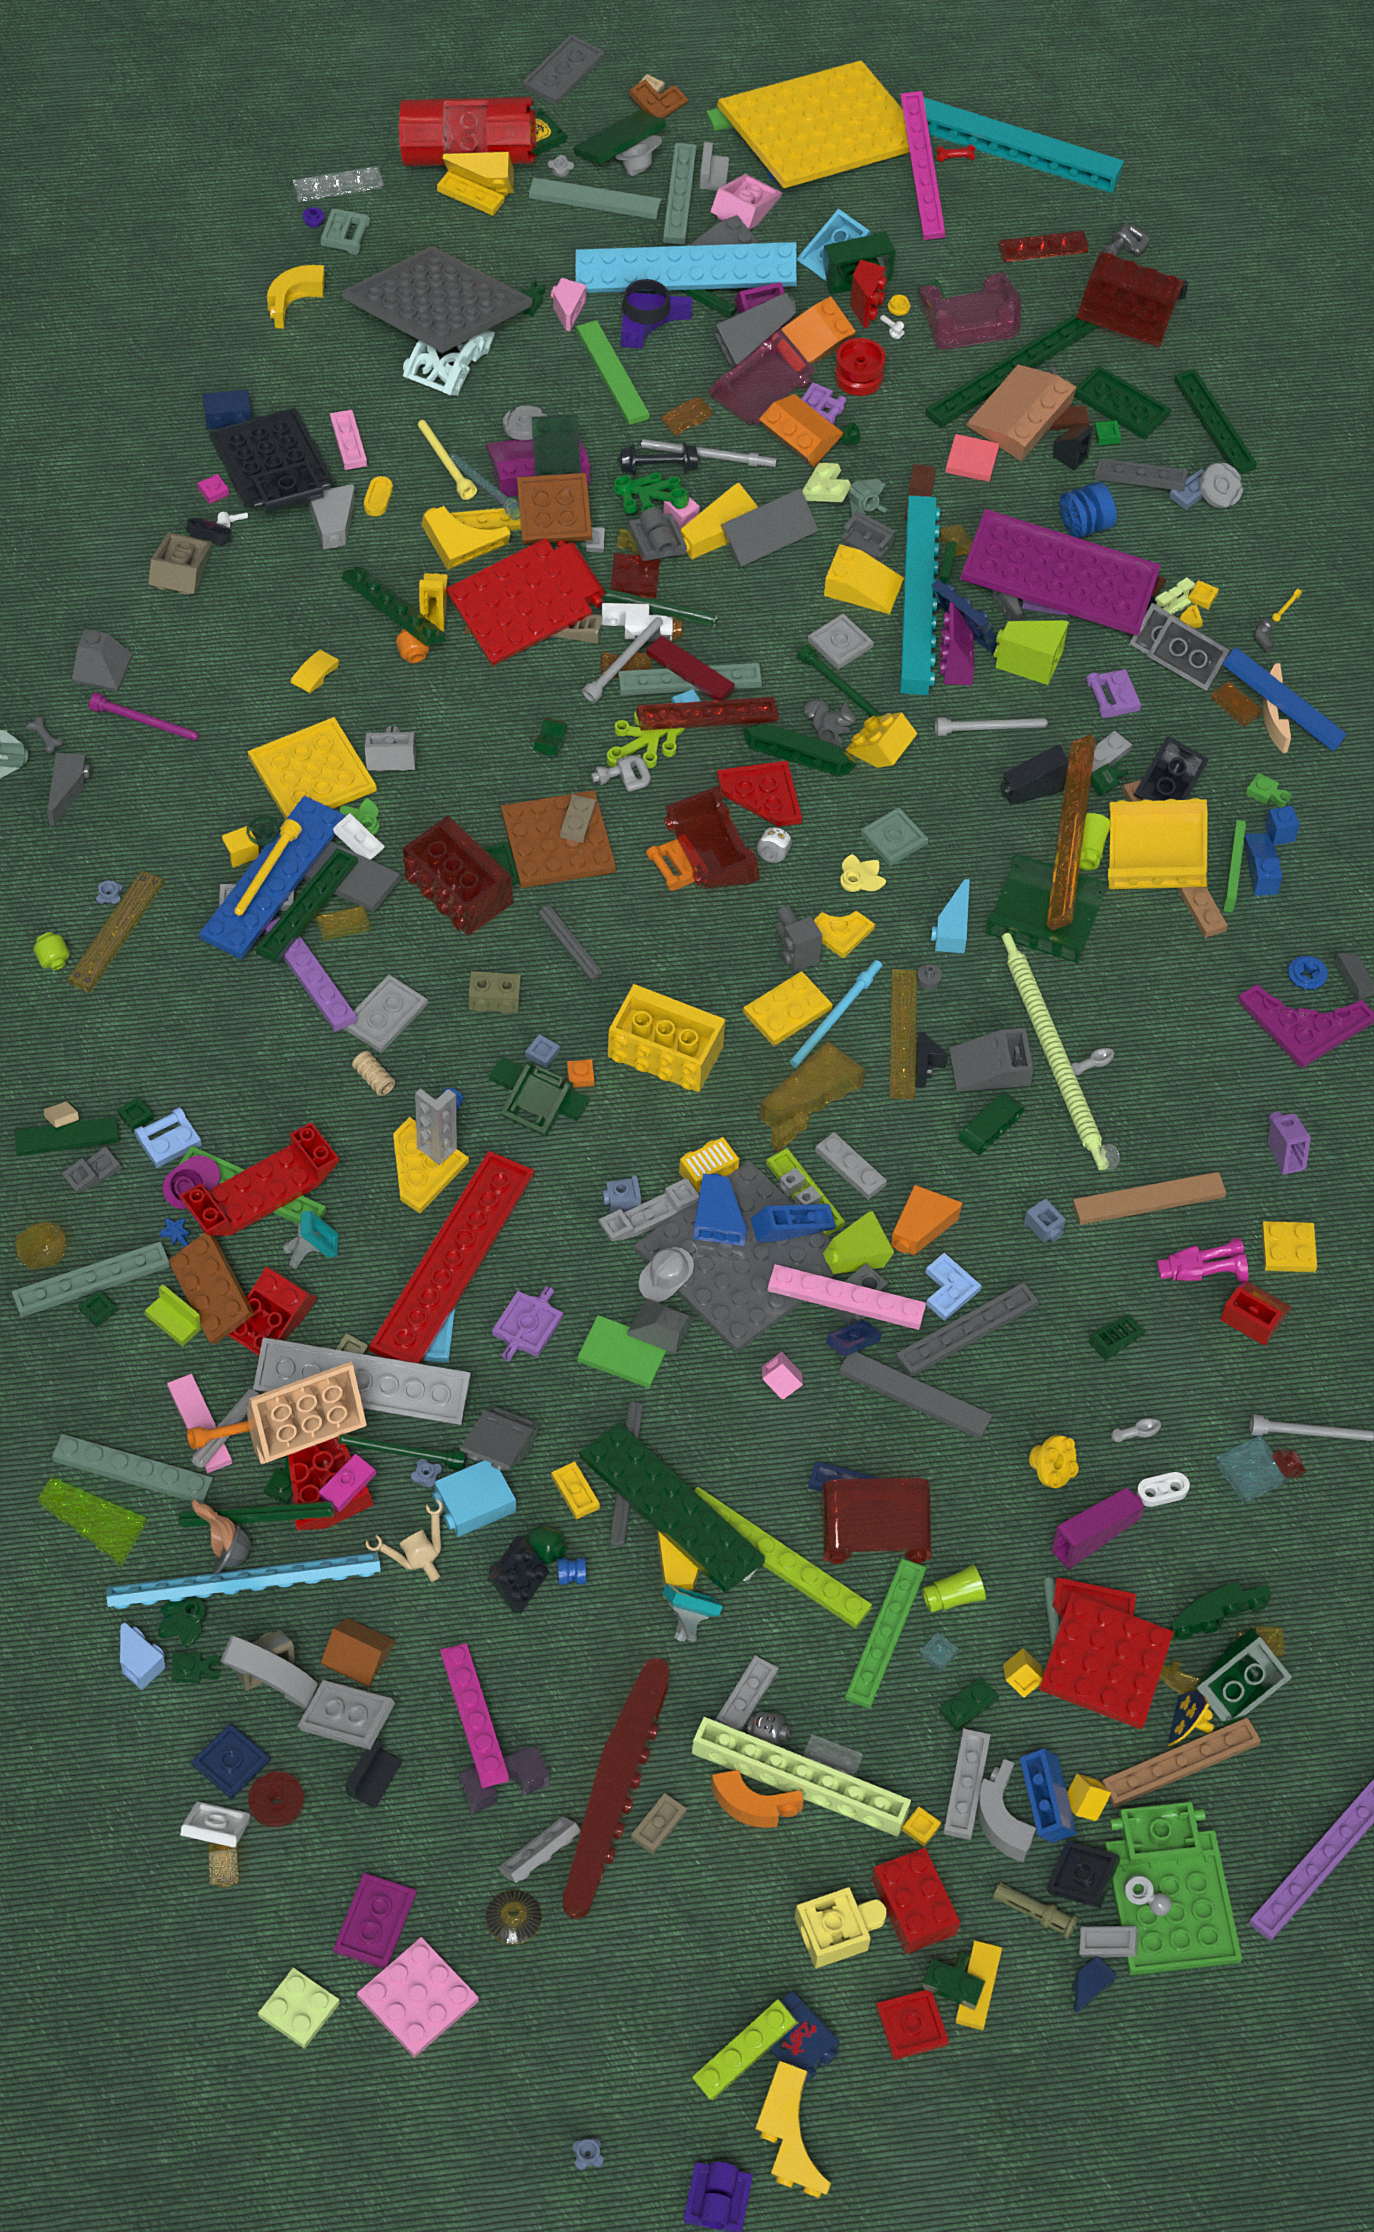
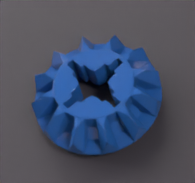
M1301 956L1294 959L1288 969L1289 980L1295 983V987H1303L1305 991L1307 989L1315 991L1319 986H1323L1328 976L1324 963L1312 956ZM1304 970L1307 971L1308 974L1312 973L1311 979L1308 978L1307 975H1303Z

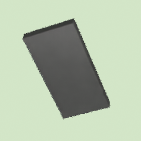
M571 34L522 81L521 88L557 106L605 58V51Z
M801 488L720 524L738 567H742L819 531Z
M330 842L303 879L310 882L337 848L358 857V864L334 894L374 912L401 880V875Z

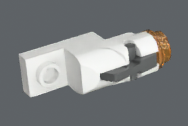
M602 603V625L625 626V639H636L657 617L662 618L663 624L646 643L655 642L661 635L671 642L675 641V638H681L682 620L676 619V617L649 615V604Z

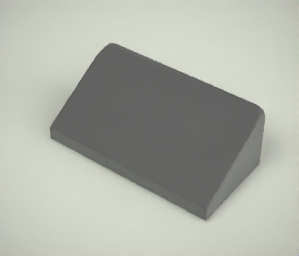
M1351 953L1337 954L1335 964L1356 1001L1374 996V982L1359 956Z

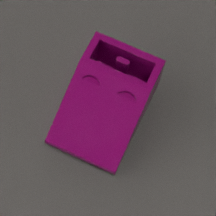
M950 603L949 612H944V626L946 627H942L941 640L944 642H940L939 656H942L939 674L944 675V684L972 685L974 674V634L955 604Z

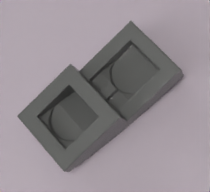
M105 1146L86 1162L81 1158L64 1171L62 1175L73 1189L79 1193L109 1178L122 1169V1166Z

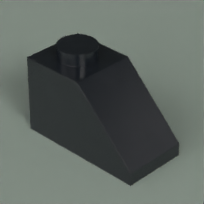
M1093 427L1073 428L1063 435H1059L1053 444V458L1075 471L1088 459Z

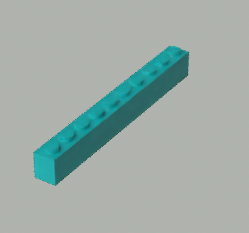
M923 97L928 131L931 136L966 147L971 144L975 146V150L1110 193L1114 192L1121 178L1123 160Z
M910 495L908 497L900 693L928 695L929 686H934L935 672H930L931 667L935 666V653H931V648L935 649L936 634H932V630H936L937 616H932V611L936 612L937 598L933 597L934 591L931 585L937 580L934 579V575L938 574V561H934V557H938L939 543H935V539L939 538L940 525H935V521H939L940 507H936V497Z

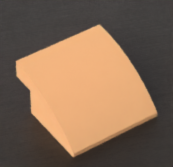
M352 1362L249 1398L247 1402L251 1439L254 1452L261 1464L338 1437L340 1434H346L367 1426Z

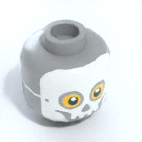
M777 827L768 828L764 831L757 844V852L763 860L769 863H779L788 854L792 846V840L785 830Z

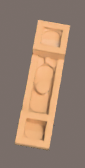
M1275 663L1270 674L1283 683L1280 663ZM1263 697V717L1267 731L1280 751L1287 753L1291 741L1288 719H1279L1277 707Z

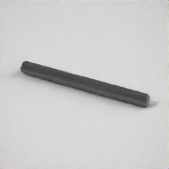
M630 1402L625 1428L639 1439L643 1405L639 1402ZM616 1493L610 1544L622 1547L625 1543L630 1504L618 1493Z

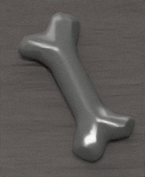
M37 716L33 722L27 723L26 729L37 732L45 742V752L53 753L55 748L63 745V740L53 738L44 727L43 717Z

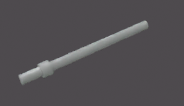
M642 439L641 448L682 453L681 444ZM696 447L697 454L700 457L748 463V466L758 467V465L776 467L777 458L759 456V453L750 452V454Z

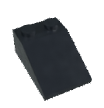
M1167 736L1136 789L1134 796L1141 800L1165 801L1167 799L1186 800L1209 758Z

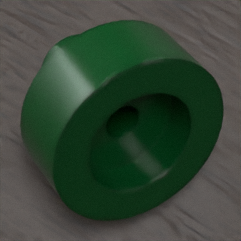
M854 422L842 424L840 430L843 432V435L838 441H842L845 446L856 445L860 440L858 426Z

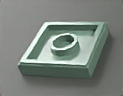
M899 807L862 828L860 833L889 866L928 844V838Z

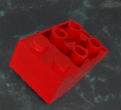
M266 1267L247 1296V1300L255 1315L228 1334V1336L259 1356L263 1338L285 1341L304 1320L316 1301L317 1296L279 1271Z

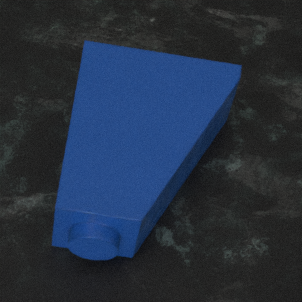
M703 1174L693 1239L745 1246L746 1226L729 1177L719 1174Z

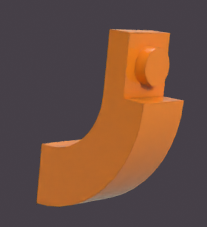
M739 1770L712 1775L711 1789L717 1802L730 1816L742 1823L762 1828L777 1827L779 1815L791 1817L802 1811L804 1800L801 1790L765 1796L751 1791L744 1784Z

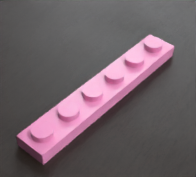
M776 1264L774 1265L768 1285L769 1292L918 1330L920 1329L926 1307L925 1302Z

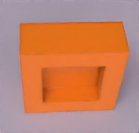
M592 1060L567 1061L568 1080L573 1082V1087L594 1086Z

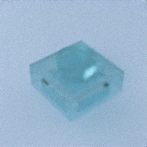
M937 1632L920 1650V1656L941 1672L958 1654L959 1649Z

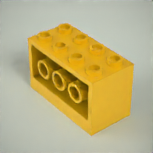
M633 984L609 1028L608 1057L612 1058L615 1062L633 1066L638 1071L656 1075L661 1080L679 1084L687 1090L700 1092L723 1048L726 1019Z

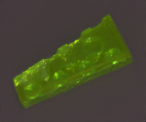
M50 1477L38 1498L41 1506L63 1523L73 1527L76 1533L90 1540L97 1549L108 1554L121 1567L147 1524V1520L143 1516Z

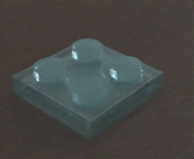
M1261 1435L1217 1456L1215 1460L1243 1504L1289 1480V1475Z

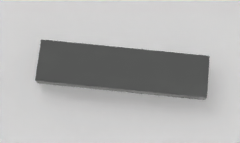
M1099 458L1094 479L1184 491L1189 470Z

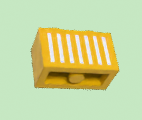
M722 1137L716 1141L711 1140L695 1152L690 1151L680 1159L679 1173L683 1179L688 1178L696 1192L700 1193L703 1174H719L727 1177L739 1168V1158Z

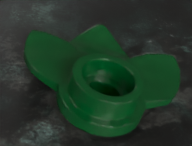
M190 1598L186 1601H169L160 1609L161 1613L165 1616L159 1625L158 1635L160 1638L179 1635L181 1642L186 1648L198 1639L202 1632L201 1622L206 1616V1606L200 1599ZM195 1607V1611L191 1614H188L189 1611Z

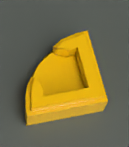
M1197 604L1189 606L1180 616V620L1194 628L1202 627L1203 623Z

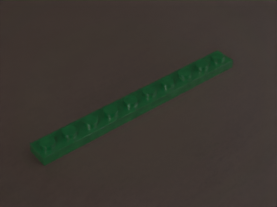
M1090 305L927 407L925 415L941 428L991 396L1017 365L1029 368L1037 367L1103 325L1104 317Z

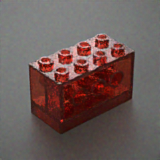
M1100 251L1076 317L1160 347L1184 281L1179 280L1173 275H1165L1153 268H1146L1137 265L1133 261H1126L1111 253Z
M449 816L443 818L403 847L404 875L408 882L419 887L422 895L427 900L431 899L442 915L446 914L451 919L454 927L459 931L462 930L467 936L513 904L511 876Z

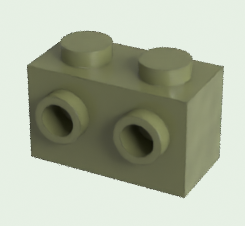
M471 971L469 1010L478 1012L494 1011L504 1014L518 1013L521 974Z

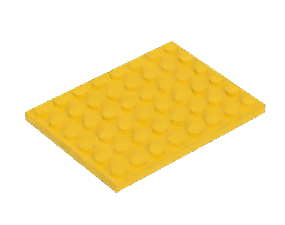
M862 61L718 100V108L783 188L909 153L902 108Z

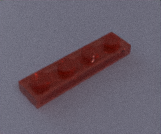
M1084 231L999 240L998 245L1003 262L1088 253L1089 249Z

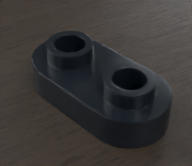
M190 518L187 520L186 532L193 538L207 539L216 545H224L230 541L231 529L225 525L201 518Z

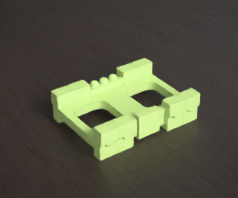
M1185 578L1177 583V587L1175 586L1169 592L1165 591L1155 598L1157 606L1160 608L1161 606H1166L1162 609L1170 614L1175 613L1178 609L1180 611L1191 605L1188 595L1189 590L1195 587V583L1189 578Z

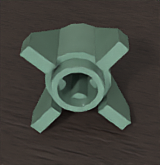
M879 479L854 482L848 492L852 516L856 510L866 515L864 511H872L875 508L886 513L888 509L879 503L878 494H880L886 484Z
M0 729V778L21 768L23 763L27 762L28 751L24 748L23 743L7 731Z

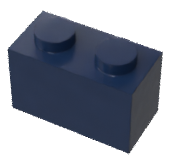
M248 390L202 394L207 430L219 429L251 420Z

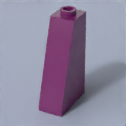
M1125 1488L1060 1524L1055 1532L1051 1552L1067 1570L1071 1569L1141 1519L1144 1510L1141 1498L1137 1494L1132 1493L1128 1488Z

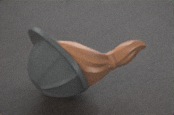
M194 1499L192 1501L194 1511L211 1525V1545L216 1555L213 1573L218 1574L223 1567H234L241 1564L247 1558L251 1547L246 1533L240 1528V1525L232 1523L228 1518L214 1512L207 1504L198 1503Z

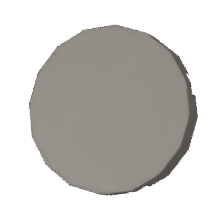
M519 406L516 408V411L511 412L510 410L504 416V431L513 439L531 440L538 438L548 429V416L546 413H542V410L538 407Z
M1215 463L1202 472L1200 490L1209 504L1216 508H1227L1234 505L1241 498L1243 486L1241 487L1240 481L1242 479L1236 469L1229 464Z

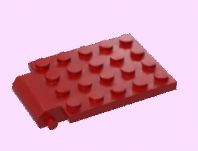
M544 538L446 588L447 595L491 666L584 620L592 614L588 604L593 602L596 608L602 606L604 602L601 597L605 595V590L575 543L567 544L565 540H561L557 543L558 549L553 550L547 538Z

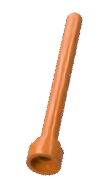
M244 1421L209 1430L201 1426L189 1428L187 1431L188 1443L192 1449L202 1448L210 1440L250 1431L249 1423Z

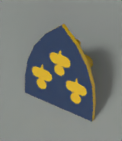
M1192 1690L1178 1696L1168 1746L1174 1745L1185 1738L1194 1727L1208 1734L1213 1731L1214 1724L1208 1722L1212 1719L1213 1714L1207 1709L1209 1707L1208 1700L1201 1692Z

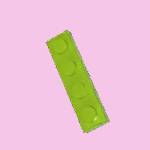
M776 2000L692 2078L710 2100H714L799 2022L781 2000Z

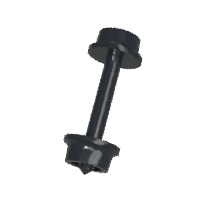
M682 443V453L635 455V446L631 444L628 448H621V457L617 461L621 463L622 472H631L632 475H635L636 464L682 463L683 473H687L688 470L697 469V461L701 457L697 454L696 446H690L686 443Z

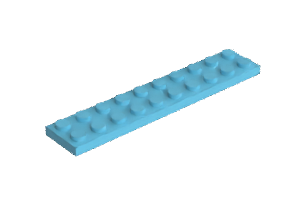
M796 242L576 250V282L586 285V293L625 292L632 282L640 279L658 281L667 290L753 288L782 282V286H797Z

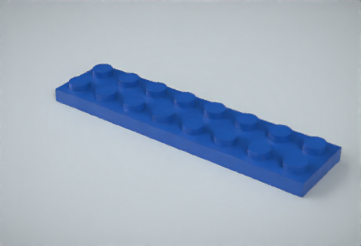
M304 795L287 817V819L294 820L302 827L301 833L297 839L289 841L243 915H236L234 909L281 837L280 828L199 933L200 939L242 960L336 835L333 830L334 827L346 815Z

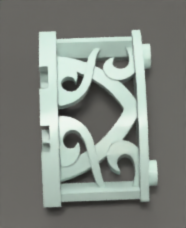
M487 329L464 341V344L460 343L457 345L460 353L447 354L441 360H439L435 348L418 341L410 358H407L404 362L403 377L435 388L443 393L458 396L462 384L470 371V368L467 367L472 360L476 362L481 356L488 354L495 332ZM452 361V362H455V363H454L453 366H450V365H449V362ZM421 364L426 365L423 368V374L430 372L434 368L427 379L416 375ZM437 376L445 383V386L434 382Z

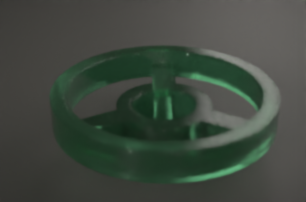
M260 816L248 824L246 832L248 839L252 843L266 845L274 842L279 837L281 827L276 818ZM261 821H272V822H273V823L270 824L269 826H268V825H261V826H259V827L254 826L256 823L261 822ZM278 826L276 833L272 836L273 830ZM250 830L255 832L260 840L251 837Z

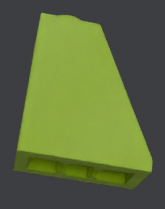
M873 1211L866 1213L834 1237L823 1252L825 1261L833 1274L854 1272L859 1270L864 1264L869 1265L872 1269L884 1268L894 1254Z

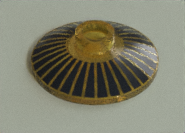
M507 1890L496 1895L488 1904L485 1914L486 1926L491 1935L498 1941L510 1945L522 1944L532 1939L539 1931L542 1923V1911L537 1900L530 1894L521 1890ZM511 1910L519 1912L516 1917H512L508 1913Z

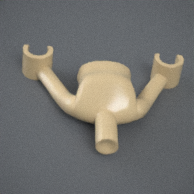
M436 1499L439 1504V1509L436 1512H432L430 1506L426 1505L427 1511L431 1514L432 1543L427 1538L424 1530H421L399 1544L404 1550L406 1557L384 1544L383 1539L377 1535L375 1536L379 1541V1545L376 1548H372L370 1543L366 1541V1547L373 1552L381 1551L408 1570L423 1568L430 1581L434 1582L440 1578L432 1562L441 1551L439 1516L444 1510L443 1503Z

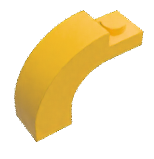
M323 265L295 267L285 271L272 282L267 293V304L270 318L275 321V328L284 329L286 309L294 300L302 297H323L325 285Z

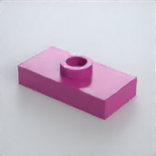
M355 1454L319 1491V1495L325 1501H332L335 1509L340 1512L376 1475V1471Z

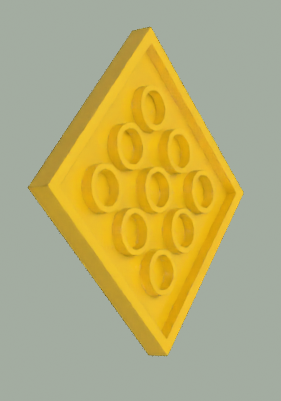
M335 717L248 751L249 760L285 820L304 795L334 809L377 791L375 782Z

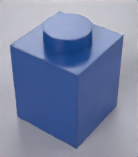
M1293 806L1269 810L1265 824L1273 846L1295 842L1300 826Z

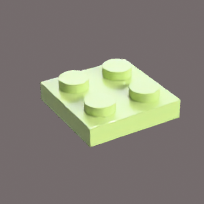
M293 1968L258 2012V2015L265 2022L305 2049L340 2002L338 1998Z

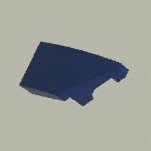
M1099 1956L1090 1961L1076 1974V1979L1072 1984V1991H1075V2004L1073 2007L1076 2013L1090 2004L1096 1995L1113 1984L1118 1977Z

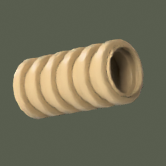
M365 1051L355 1057L352 1063L353 1068L366 1080L368 1085H371V1088L375 1090L377 1095L383 1096L393 1089L395 1080L386 1072L384 1067H381V1064L377 1062L370 1052Z

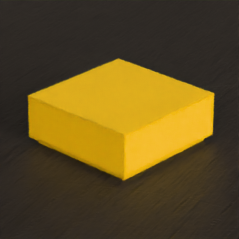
M1198 580L1188 599L1192 603L1209 610L1218 595L1219 589Z
M918 1807L904 1824L902 1831L925 1847L940 1828L941 1822Z

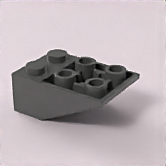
M1026 1028L999 1030L949 1048L956 1092L1031 1085L1034 1069Z
M491 1405L483 1411L460 1447V1451L467 1453L466 1456L470 1459L477 1461L483 1459L490 1462L491 1466L496 1469L509 1470L531 1453L540 1423Z

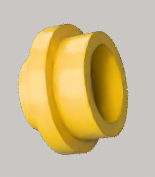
M895 295L889 301L888 309L894 315H905L910 310V303L907 297Z

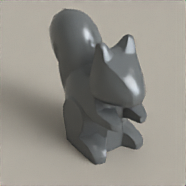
M820 699L810 700L804 706V713L807 714L809 719H813V726L822 741L841 745L842 739L839 734L849 733L850 729L846 726L856 722V717L848 708L847 703L843 704L839 712H831L828 703Z

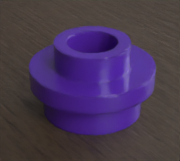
M317 207L307 208L302 214L303 221L308 227H319L324 221V212Z

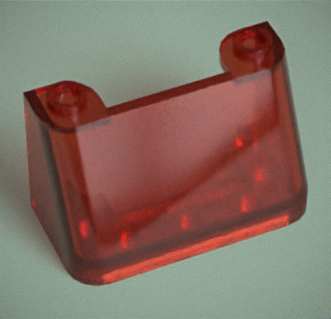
M719 785L665 806L667 815L664 817L665 825L668 831L673 830L694 871L692 876L697 886L701 885L703 889L746 885L760 880L757 857L753 850L745 847L730 818L728 807H725L724 803L722 804L724 795Z
M922 1478L835 1479L823 1484L820 1500L823 1562L842 1564L850 1558L852 1552L905 1551V1557L914 1563L931 1560L929 1481Z

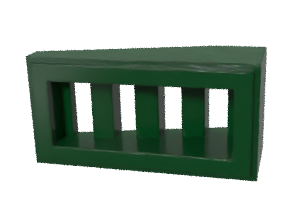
M1127 1314L1091 1334L1089 1344L1107 1361L1143 1336L1145 1331ZM1127 1323L1135 1332L1131 1333L1125 1324ZM1119 1328L1127 1335L1126 1337L1118 1331ZM1112 1333L1119 1339L1118 1341L1112 1337ZM1107 1338L1112 1344L1109 1345L1104 1339Z

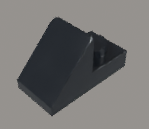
M924 1032L918 1033L916 1046L915 1087L925 1088L926 1079L932 1076V1067H946L948 1057L947 1053Z

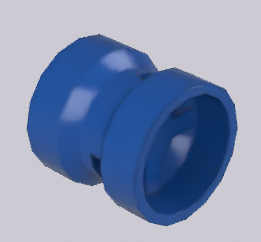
M585 1557L576 1558L574 1562L569 1561L567 1558H558V1585H567L572 1581H575L577 1585L586 1584Z

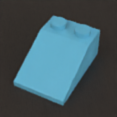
M838 209L796 260L826 281L823 266L824 245L872 234L864 226Z

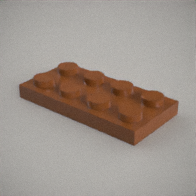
M204 1232L169 1259V1264L192 1309L200 1316L201 1327L210 1343L217 1344L255 1315L214 1235H206Z

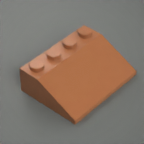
M1017 365L967 422L966 426L987 440L1000 443L999 447L1022 461L1047 433L1053 423L1072 404L1076 387L1058 375Z

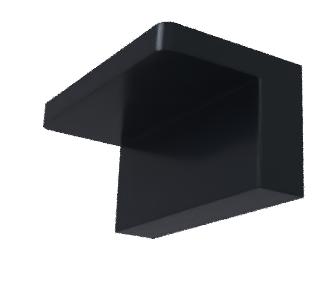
M375 1739L371 1749H365L345 1783L346 1795L376 1808L399 1770L401 1760L384 1752L382 1742Z

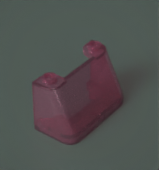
M1004 272L989 275L983 283V292L948 297L946 300L942 299V292L938 286L927 285L920 287V300L934 342L940 349H952L1009 339L1016 336L1020 331L1021 297Z
M780 329L770 340L762 344L738 366L724 374L707 392L714 400L749 425L754 423L757 426L761 423L759 418L773 402L783 399L797 386L803 388L812 380L809 376L815 369Z

